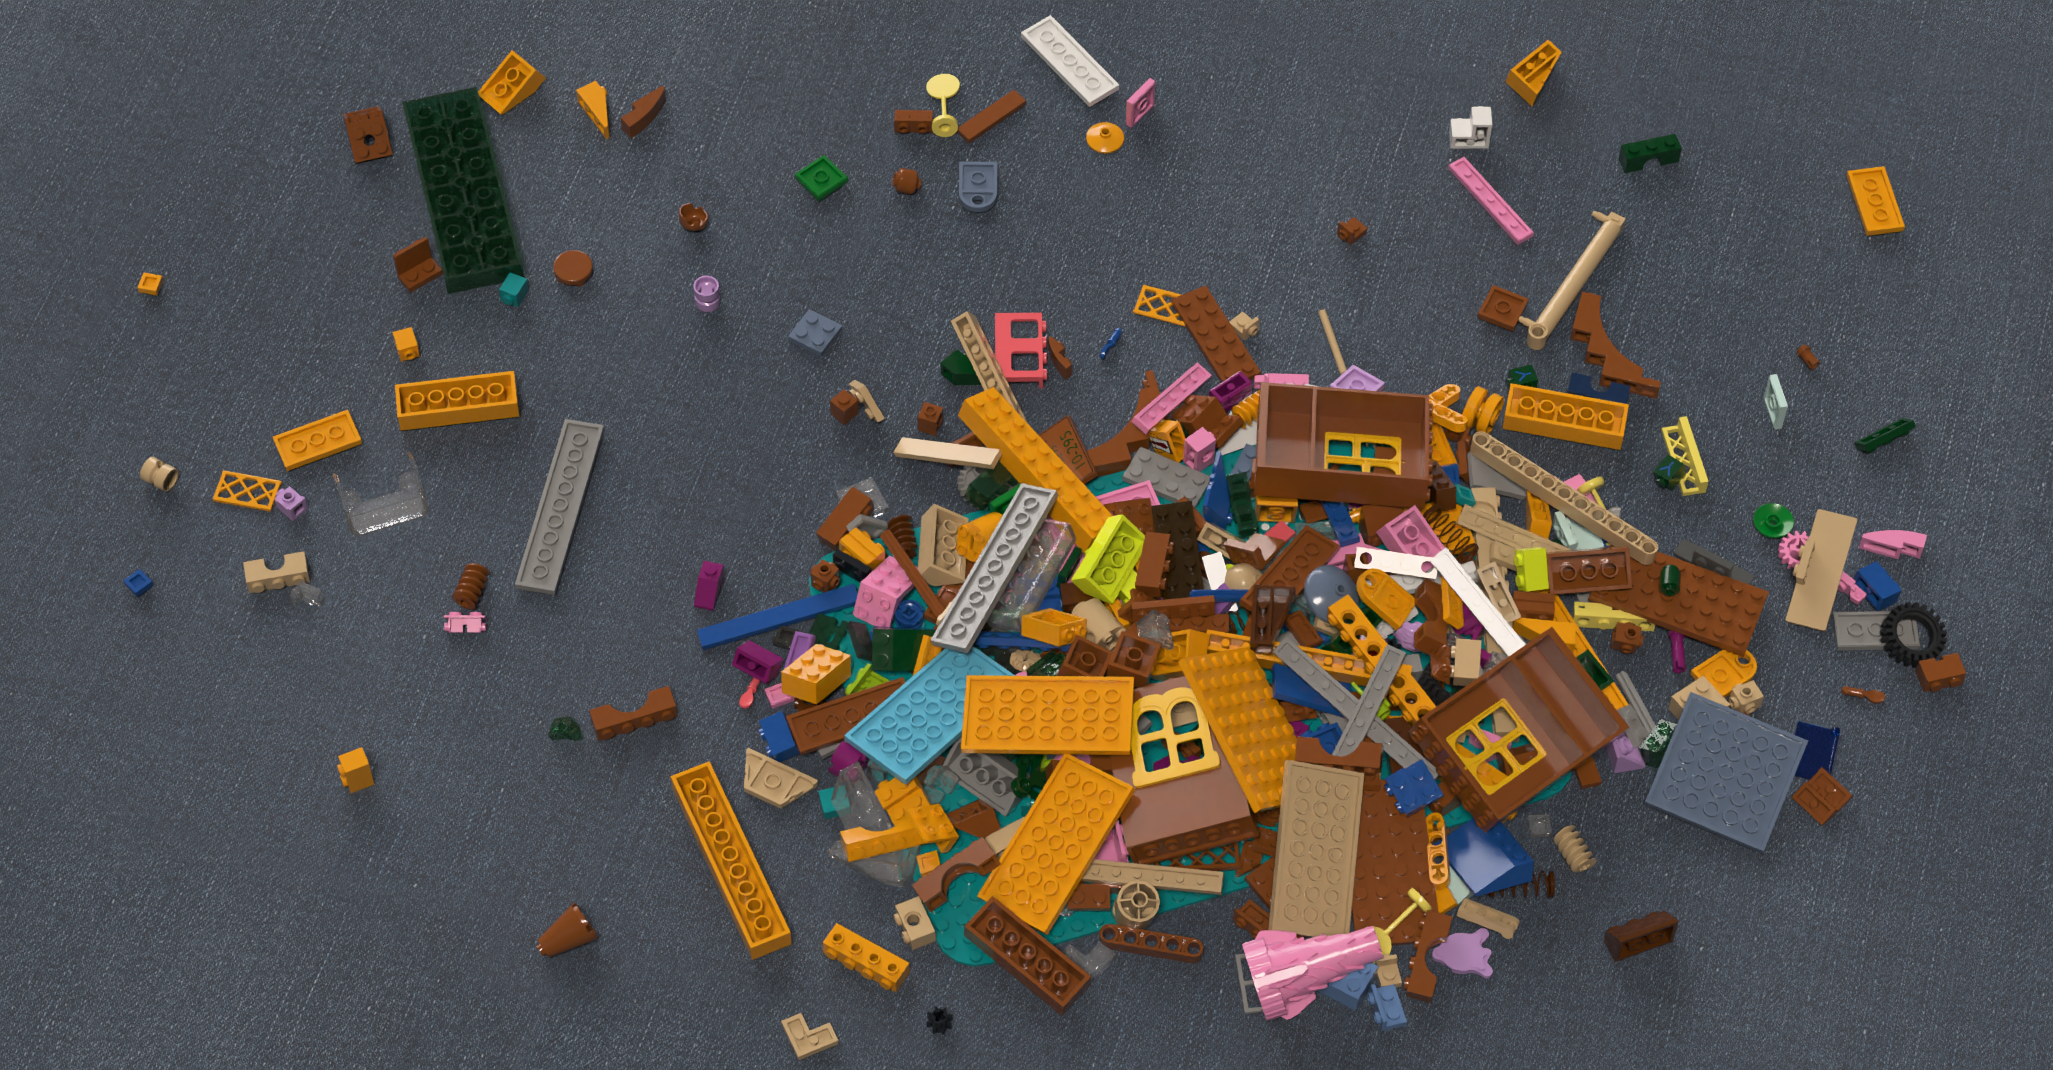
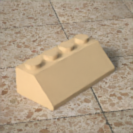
M933 504L921 518L918 571L925 581L933 586L963 583L965 581L966 558L959 555L956 551V535L958 527L968 523L969 518L936 504Z

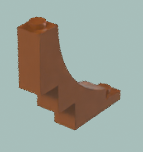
M1582 292L1570 340L1589 344L1585 363L1603 367L1599 386L1609 388L1611 382L1630 386L1629 393L1657 399L1661 381L1642 377L1644 368L1631 362L1615 348L1607 337L1601 322V296Z
M1153 370L1145 371V380H1142L1143 389H1140L1138 404L1129 423L1108 442L1087 450L1098 476L1096 477L1126 470L1131 463L1130 453L1137 452L1140 447L1149 450L1150 438L1148 433L1145 434L1131 421L1135 415L1160 395Z

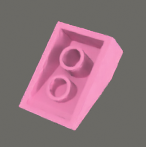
M1415 505L1376 532L1391 552L1433 558L1445 548ZM1425 561L1421 565L1424 573L1433 567V564L1429 561Z

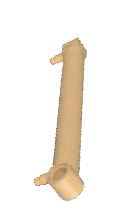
M1593 211L1592 216L1603 222V225L1536 322L1522 316L1519 317L1518 321L1529 327L1526 340L1528 347L1534 350H1540L1545 347L1547 338L1624 229L1626 218L1613 212L1606 216L1600 212Z

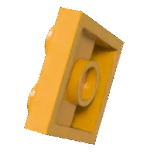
M917 776L906 785L897 778H893L890 781L884 780L878 784V789L874 791L894 826L900 822L901 817L908 816L906 812L909 808L932 805Z

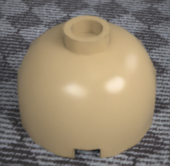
M1236 564L1227 570L1225 584L1229 589H1250L1263 573L1260 569L1254 568L1250 564Z

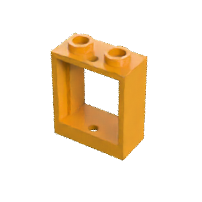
M1047 608L1022 615L1021 636L1059 647L1072 643L1076 634L1086 639L1087 619Z

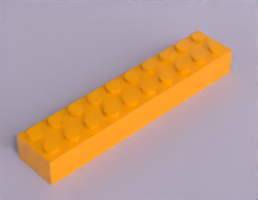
M994 387L965 399L958 416L987 448L1000 449L1002 455L999 461L1020 484L1023 482V484L1057 491L1059 496L1048 515L1085 554L1084 551L1091 547L1107 518L1113 515Z
M710 761L670 776L672 790L751 959L754 960L791 945V932Z

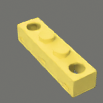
M1574 602L1572 618L1578 627L1605 630L1614 629L1617 622H1630L1642 627L1641 631H1654L1655 624L1646 623L1647 619L1621 610H1612V607L1601 603Z

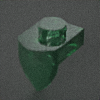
M570 716L555 718L547 735L552 740L568 738L578 741L583 739L578 723Z

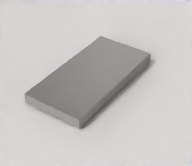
M1891 611L1833 612L1832 620L1837 651L1884 650L1883 647L1886 643H1881L1880 640L1883 635H1880L1881 624ZM1901 620L1897 626V634L1900 641L1912 650L1919 649L1920 642L1916 620Z

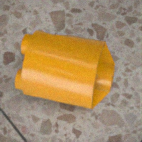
M991 512L959 526L956 535L957 553L969 561L976 562L1003 515Z

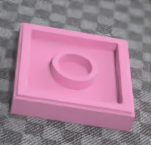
M1149 78L1127 100L1126 125L1130 128L1154 106L1155 81Z

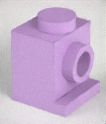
M290 486L286 490L280 489L276 493V498H274L276 507L292 521L308 509L305 497L300 496Z

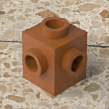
M822 559L810 571L811 586L822 593L833 590L840 582L839 568L832 562Z
M1617 622L1612 632L1610 648L1620 650L1626 654L1635 653L1637 648L1641 647L1643 643L1642 627L1630 622Z

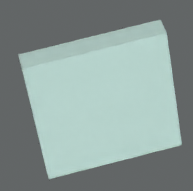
M1774 374L1769 377L1764 401L1773 427L1777 430L1782 429L1788 405L1778 376Z

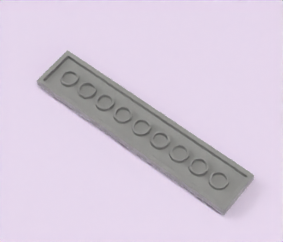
M565 419L515 582L516 589L551 595L556 594L603 436L604 425Z
M1021 483L930 641L933 646L969 653L1059 495L1056 490Z

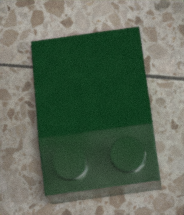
M874 628L872 670L914 671L923 635L933 637L936 630Z

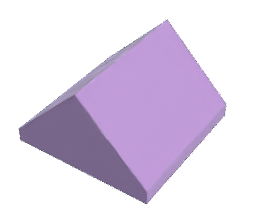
M1625 732L1606 747L1614 773L1646 767L1640 746L1634 749Z

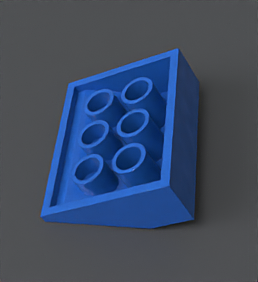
M1472 818L1447 836L1449 865L1475 897L1532 881L1533 859L1502 822L1485 833L1483 829L1477 826L1475 819ZM1442 840L1436 843L1435 846L1441 844Z

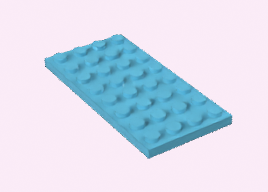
M974 646L971 647L969 653L945 648L846 733L844 739L906 785L962 736L967 675H1015Z

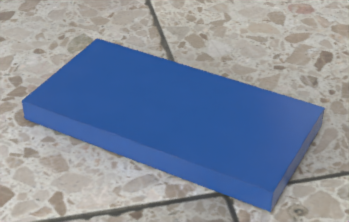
M1274 663L1272 666L1273 698L1344 717L1289 667ZM1338 681L1351 693V684Z

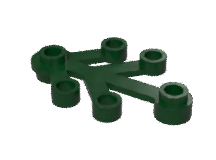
M1029 754V758L1022 755L1016 759L1015 763L1019 768L1018 776L1012 780L1011 789L1017 797L1024 798L1028 796L1035 801L1040 793L1031 789V786L1041 790L1045 786L1046 782L1043 780L1046 779V772L1044 770L1039 773L1043 754ZM1030 759L1032 761L1030 778L1026 779L1027 767H1029L1030 765Z

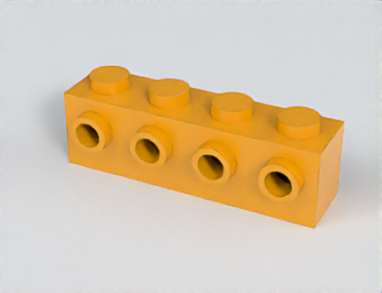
M838 923L835 924L823 941V953L828 958L842 962L846 968L860 972L864 978L878 982L886 990L891 989L897 992L910 973L909 962Z

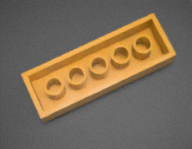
M514 371L395 385L400 431L520 417Z
M1511 383L1502 429L1621 450L1629 404Z

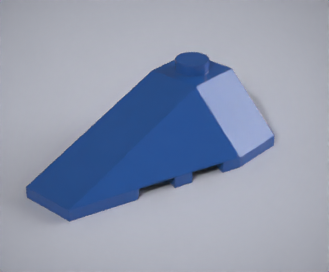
M1217 451L1204 499L1203 518L1207 522L1215 523L1226 530L1227 524L1232 523L1233 513L1230 512V501L1221 451Z

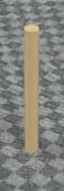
M1323 309L1318 313L1339 373L1342 375L1347 369L1326 310Z

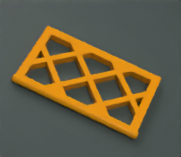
M1143 285L1133 313L1185 327L1183 321L1177 320L1179 314H1173L1169 308L1172 307V303L1167 304L1163 299L1164 296L1176 298L1181 294ZM1148 291L1156 295L1147 299L1144 294ZM1159 299L1163 306L1154 309L1150 302ZM1146 304L1150 311L1139 310L1140 306ZM1166 309L1170 316L1165 317L1157 313Z
M223 470L213 501L271 512L275 502L274 498H276V493L279 491L282 481ZM227 476L237 478V480L229 484L225 481ZM253 480L257 481V483L247 488L243 481ZM240 483L244 490L234 495L230 488ZM267 483L275 484V487L267 491L264 485ZM261 487L264 494L254 498L251 491ZM227 490L231 497L223 498L219 497V495ZM248 494L251 499L248 502L237 500V498ZM266 497L269 499L268 506L257 503Z

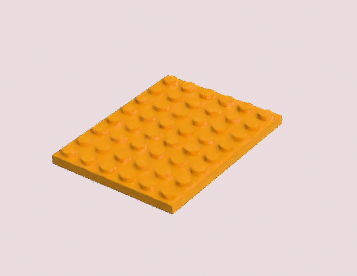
M1250 647L1186 657L1178 661L1253 812L1258 813L1279 808L1281 805L1285 760L1295 761L1297 738L1292 725L1289 724L1285 716L1283 707L1279 705L1276 698H1273V688L1270 687L1266 674L1257 661L1255 652Z

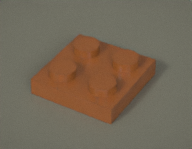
M1493 285L1478 312L1477 318L1513 332L1529 299Z

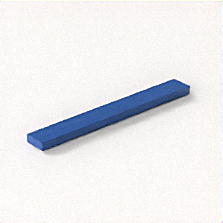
M851 584L698 629V637L702 649L706 650L855 606L858 594L855 585Z

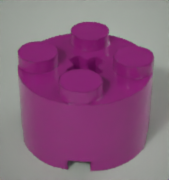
M842 741L830 760L833 766L832 768L828 767V772L850 785L854 783L858 785L864 777V770L867 766H871L873 761L849 743Z

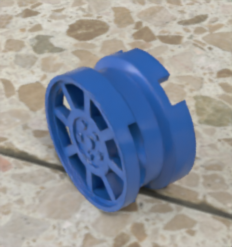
M914 600L900 602L895 612L896 626L901 628H921L924 622L921 604Z

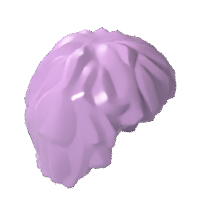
M1404 622L1393 633V636L1404 649L1420 652V650L1414 648V633L1422 623Z

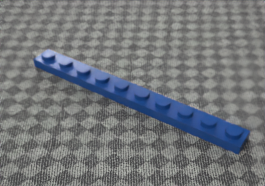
M883 627V628H901V627ZM873 629L870 632V640H873ZM981 631L973 645H978L980 648L994 645L1001 649L1016 646L1022 650L1038 647L1044 651L1051 650V648L1068 651L1071 643L1058 647L1021 636V633Z

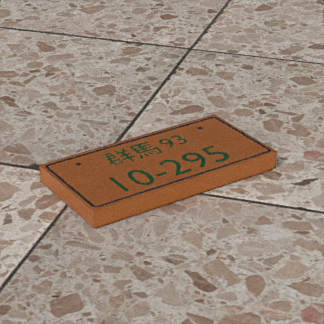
M1069 415L1039 434L1043 441L1083 484L1098 476L1075 424Z

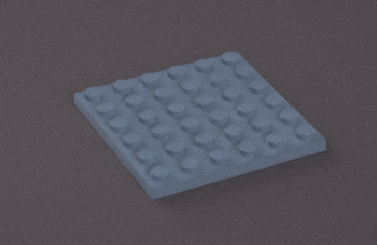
M1690 692L1644 804L1754 851L1763 853L1808 740Z

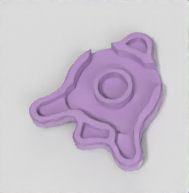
M1480 928L1472 934L1454 933L1449 935L1447 942L1441 943L1432 952L1433 960L1441 963L1443 966L1446 965L1452 969L1451 972L1475 973L1486 979L1490 978L1493 974V970L1487 962L1491 957V950L1482 947L1489 938V932L1485 928Z

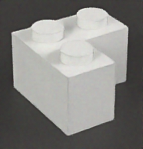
M1472 107L1470 119H1451L1449 128L1451 149L1489 148L1492 129L1491 107Z

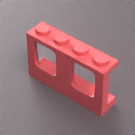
M995 313V357L1008 382H1039V388H1043V380H1047V369H1043V364H1047V352L1043 353V348H1046V336H1042V332H1046V321H1042V313ZM1037 322L1038 337L1012 338L1011 323ZM1012 354H1038V370H1012Z

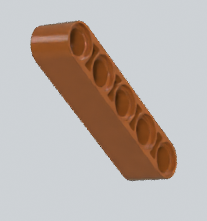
M1114 924L1103 925L1099 931L1100 944L1106 949L1186 963H1198L1203 958V944L1195 938ZM1107 933H1111L1115 937L1111 940H1107L1103 936ZM1133 937L1136 941L1134 943H1127L1125 939ZM1153 940L1157 945L1149 947L1146 945V942ZM1175 944L1178 946V949L1171 951L1167 946ZM1190 948H1197L1199 952L1197 954H1190L1188 950Z

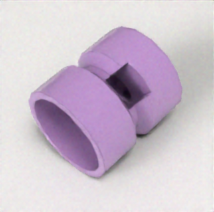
M708 275L699 277L694 282L695 305L704 312L714 311L720 305L718 281Z

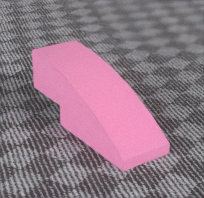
M1902 530L1870 532L1863 534L1859 548L1899 559L1900 553L1920 559L1927 535Z

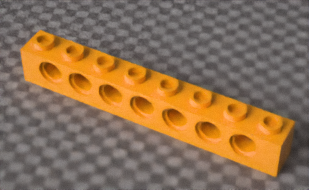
M1349 594L1328 607L1327 619L1333 627L1336 626L1339 629V634L1343 641L1349 642L1354 655L1363 660L1365 669L1369 674H1372L1387 643ZM1351 619L1353 620V623L1346 624L1344 623V620ZM1364 635L1366 639L1358 640L1356 636ZM1374 650L1378 652V655L1371 656L1368 652ZM1402 663L1388 694L1392 704L1402 710L1403 718L1408 723L1411 722L1414 725L1419 720V715L1427 714L1436 706ZM1399 682L1403 684V687L1396 688L1393 684ZM1411 698L1414 699L1416 703L1408 704L1405 700Z

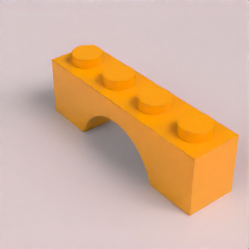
M908 816L901 817L900 822L895 827L884 831H869L862 827L840 831L842 850L848 862L927 844L923 842Z

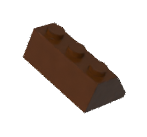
M1666 911L1652 912L1645 918L1639 920L1632 919L1625 925H1616L1606 931L1604 943L1614 962L1673 942L1679 922L1677 918Z

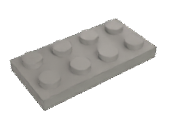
M1140 447L1123 474L1122 481L1135 485L1150 480L1157 496L1174 503L1186 497L1197 508L1207 490L1210 476Z

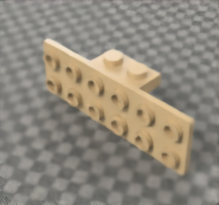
M1821 509L1817 510L1809 540L1806 539L1805 546L1801 545L1798 557H1801L1800 563L1794 567L1793 576H1796V585L1786 616L1787 623L1823 632L1826 631L1857 525V518Z

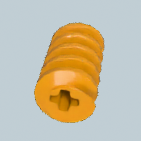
M1260 389L1257 393H1253L1250 397H1247L1232 408V415L1240 416L1244 421L1240 426L1242 429H1246V424L1252 425V420L1257 422Z

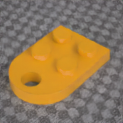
M1368 569L1357 579V592L1362 601L1390 626L1398 630L1415 606V598L1380 569ZM1365 578L1370 580L1372 586L1367 584Z
M1723 649L1693 668L1690 675L1695 680L1704 676L1726 698L1730 695L1734 686L1740 683H1748L1754 678L1757 663L1754 656L1748 650H1746L1743 657ZM1745 658L1749 663L1741 664L1738 659Z

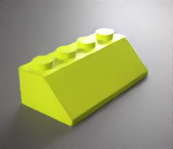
M1123 514L1108 517L1071 581L1085 594L1113 604L1141 556L1145 535Z

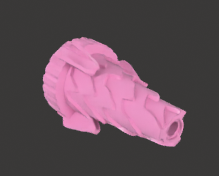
M1373 926L1348 934H1335L1327 937L1323 934L1304 940V937L1297 939L1296 932L1264 930L1257 934L1255 940L1242 944L1267 1021L1278 1017L1287 1020L1293 1018L1317 999L1315 991L1327 988L1328 983L1343 979L1351 972L1364 969L1365 964L1383 959L1382 950Z

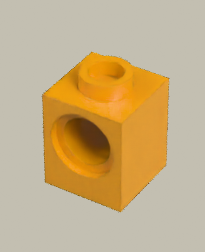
M412 327L393 332L401 362L420 357Z

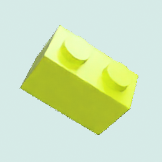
M1546 548L1516 549L1514 564L1517 570L1515 582L1518 590L1528 592L1549 589Z

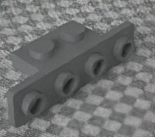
M1682 539L1674 551V556L1722 576H1727L1749 585L1754 579L1753 574L1685 539Z

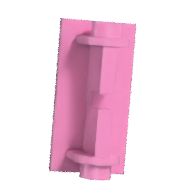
M449 612V615H444V618L448 620V623H444V630L449 633H463L464 625H467V633H482V631H486V623H483V620H487V617L482 615V612H470V615H462L461 612Z

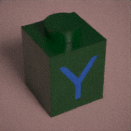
M1532 364L1509 370L1508 378H1506V385L1509 390L1511 383L1537 388L1538 378Z
M1667 454L1653 473L1658 486L1661 488L1666 487L1672 491L1685 476L1686 471L1682 462Z

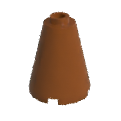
M576 902L571 904L538 939L539 944L536 946L542 956L547 954L550 958L599 938L586 916L581 913V909Z

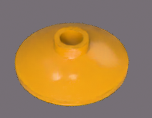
M1102 122L1093 125L1088 130L1086 141L1092 150L1107 154L1121 148L1124 143V134L1117 125Z

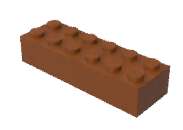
M993 896L964 926V936L1061 1016L1090 986L1091 976Z

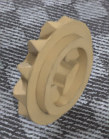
M1017 649L1016 652L1011 653L1010 664L1022 672H1036L1041 669L1043 659L1039 653H1034L1033 650L1021 651Z

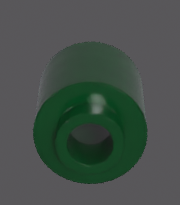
M1666 565L1660 572V592L1666 596L1676 595L1680 592L1681 572L1675 565Z

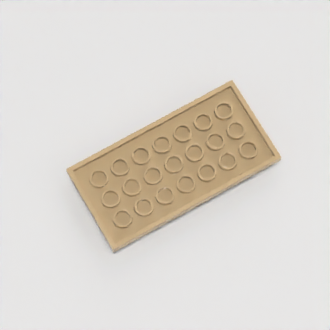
M1285 760L1268 930L1296 932V935L1315 937L1323 934L1327 937L1335 934L1349 933L1364 773Z

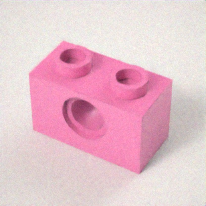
M1202 427L1184 439L1183 462L1188 467L1199 472L1214 463L1215 436Z

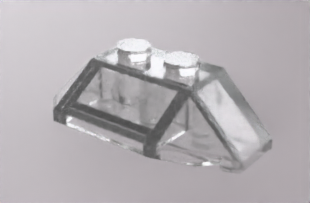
M859 761L840 770L831 802L845 829L862 827L869 831H884L893 828Z

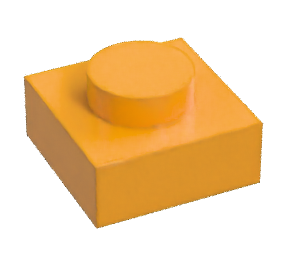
M143 273L137 287L138 292L157 296L163 283V277L161 275Z
M937 850L916 856L922 877L932 872L938 865H941Z

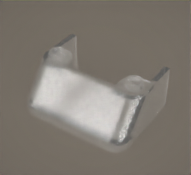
M410 451L406 452L411 471L400 476L398 481L400 491L362 502L360 495L355 490L343 491L337 474H332L349 529L354 535H366L422 518L427 514L428 504L415 459Z

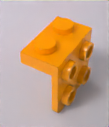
M933 804L911 807L907 810L906 813L923 842L927 844L936 843L941 853L949 852L959 838V835L941 805Z

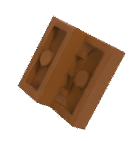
M1822 767L1808 783L1805 782L1792 796L1822 826L1854 797Z

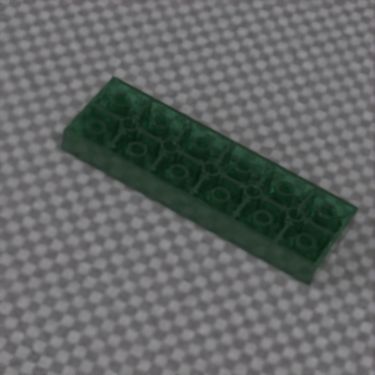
M477 87L402 102L447 293L501 283L505 281L510 272L524 277L523 266Z

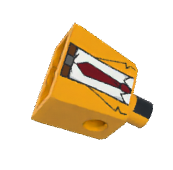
M1162 420L1148 432L1149 440H1151L1157 454L1179 463L1183 460L1184 439H1186L1181 424L1178 421Z

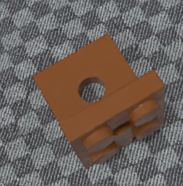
M380 106L342 114L355 163L393 155ZM366 135L374 136L375 141L372 145L364 143Z

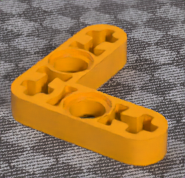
M1447 384L1429 395V404H1433L1432 416L1429 417L1433 418V422L1454 432H1464L1467 429V417L1447 408L1459 400L1460 387L1454 384Z

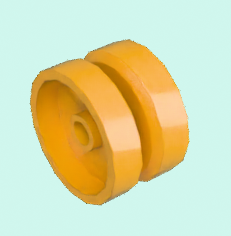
M1477 386L1469 397L1462 413L1468 419L1467 426L1471 427V429L1476 426V432L1482 431L1490 434L1501 413L1504 397L1496 393L1489 396L1487 389Z

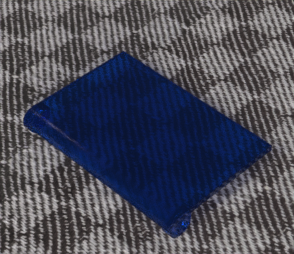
M1798 721L1795 735L1808 740V743L1794 776L1810 780L1821 767L1831 774L1840 728L1833 727L1828 729Z

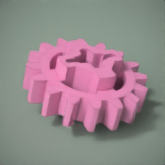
M1795 531L1794 536L1788 533L1787 537H1783L1779 544L1778 557L1782 558V564H1788L1787 569L1795 567L1796 564L1800 563L1801 557H1798L1801 545L1805 546L1806 539L1809 540L1805 531L1802 535Z

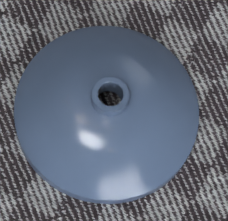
M1332 565L1319 566L1307 576L1304 585L1305 599L1311 611L1320 620L1330 624L1327 619L1328 607L1347 594L1359 607L1357 587L1352 578L1339 567Z

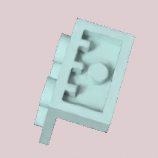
M1555 512L1552 527L1561 545L1572 550L1604 548L1601 537L1573 519L1565 518L1562 512Z

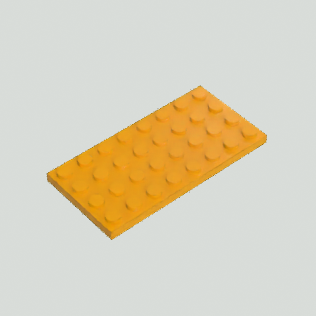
M967 675L961 752L1130 755L1134 677Z
M1064 754L1000 857L999 862L1001 865L992 870L977 897L987 902L993 896L1026 924L1048 935L1136 789L1070 754Z

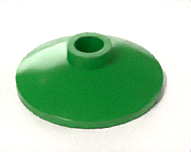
M1768 503L1760 506L1755 511L1753 523L1757 531L1769 538H1781L1791 532L1794 519L1786 507L1776 503Z

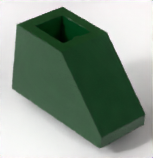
M956 349L940 362L941 375L952 384L981 385L966 353Z

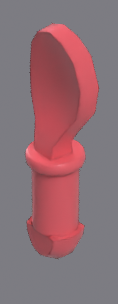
M753 677L750 685L747 686V691L740 698L739 705L741 708L746 709L753 704V693H756L757 687L761 682L760 680Z

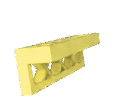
M1687 416L1679 417L1676 426L1663 427L1661 432L1668 454L1690 468L1689 472L1678 483L1682 496L1706 493L1709 481ZM1678 432V440L1671 439L1668 433ZM1676 447L1684 451L1685 454L1682 457L1674 453ZM1686 480L1695 483L1696 488L1686 489L1684 483Z

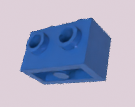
M1877 561L1859 569L1854 578L1855 584L1867 594L1866 598L1877 611L1896 603L1902 591L1899 585L1894 582Z
M782 711L759 720L762 727L759 729V733L763 741L767 740L768 746L765 748L770 758L774 757L776 761L782 762L799 754L787 724L786 716Z

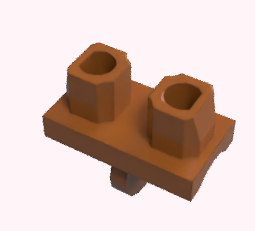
M1287 701L1280 702L1288 722L1317 718L1315 709Z

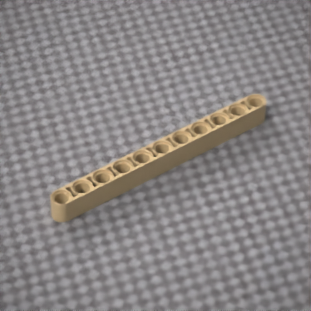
M1479 431L1473 435L1470 451L1475 457L1613 546H1628L1630 557L1641 564L1650 565L1655 561L1658 544L1653 539L1488 433Z

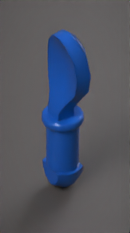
M1120 328L1115 329L1110 339L1107 340L1108 344L1104 345L1101 349V359L1104 360L1109 350L1116 346V342L1122 334Z

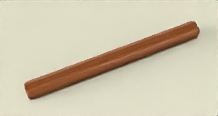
M891 530L883 531L880 535L881 539L934 616L938 618L945 608Z

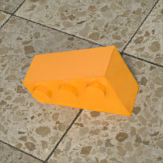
M1547 40L1513 67L1505 82L1527 103L1533 106L1557 64L1561 51L1552 42Z

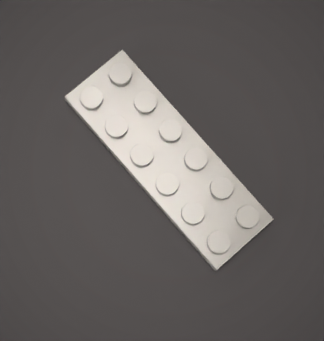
M1051 15L1021 32V38L1089 107L1119 90V84Z

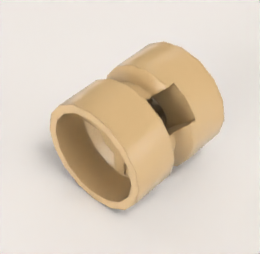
M155 457L147 459L140 471V479L151 485L154 483L156 488L164 492H168L174 487L179 475L178 469L165 464Z

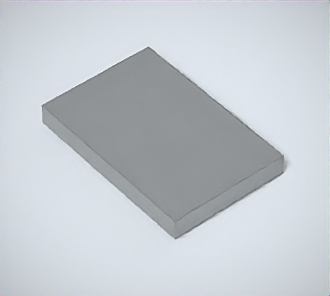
M1471 451L1467 454L1470 488L1495 487L1496 494L1521 500L1526 498L1525 488L1475 457Z

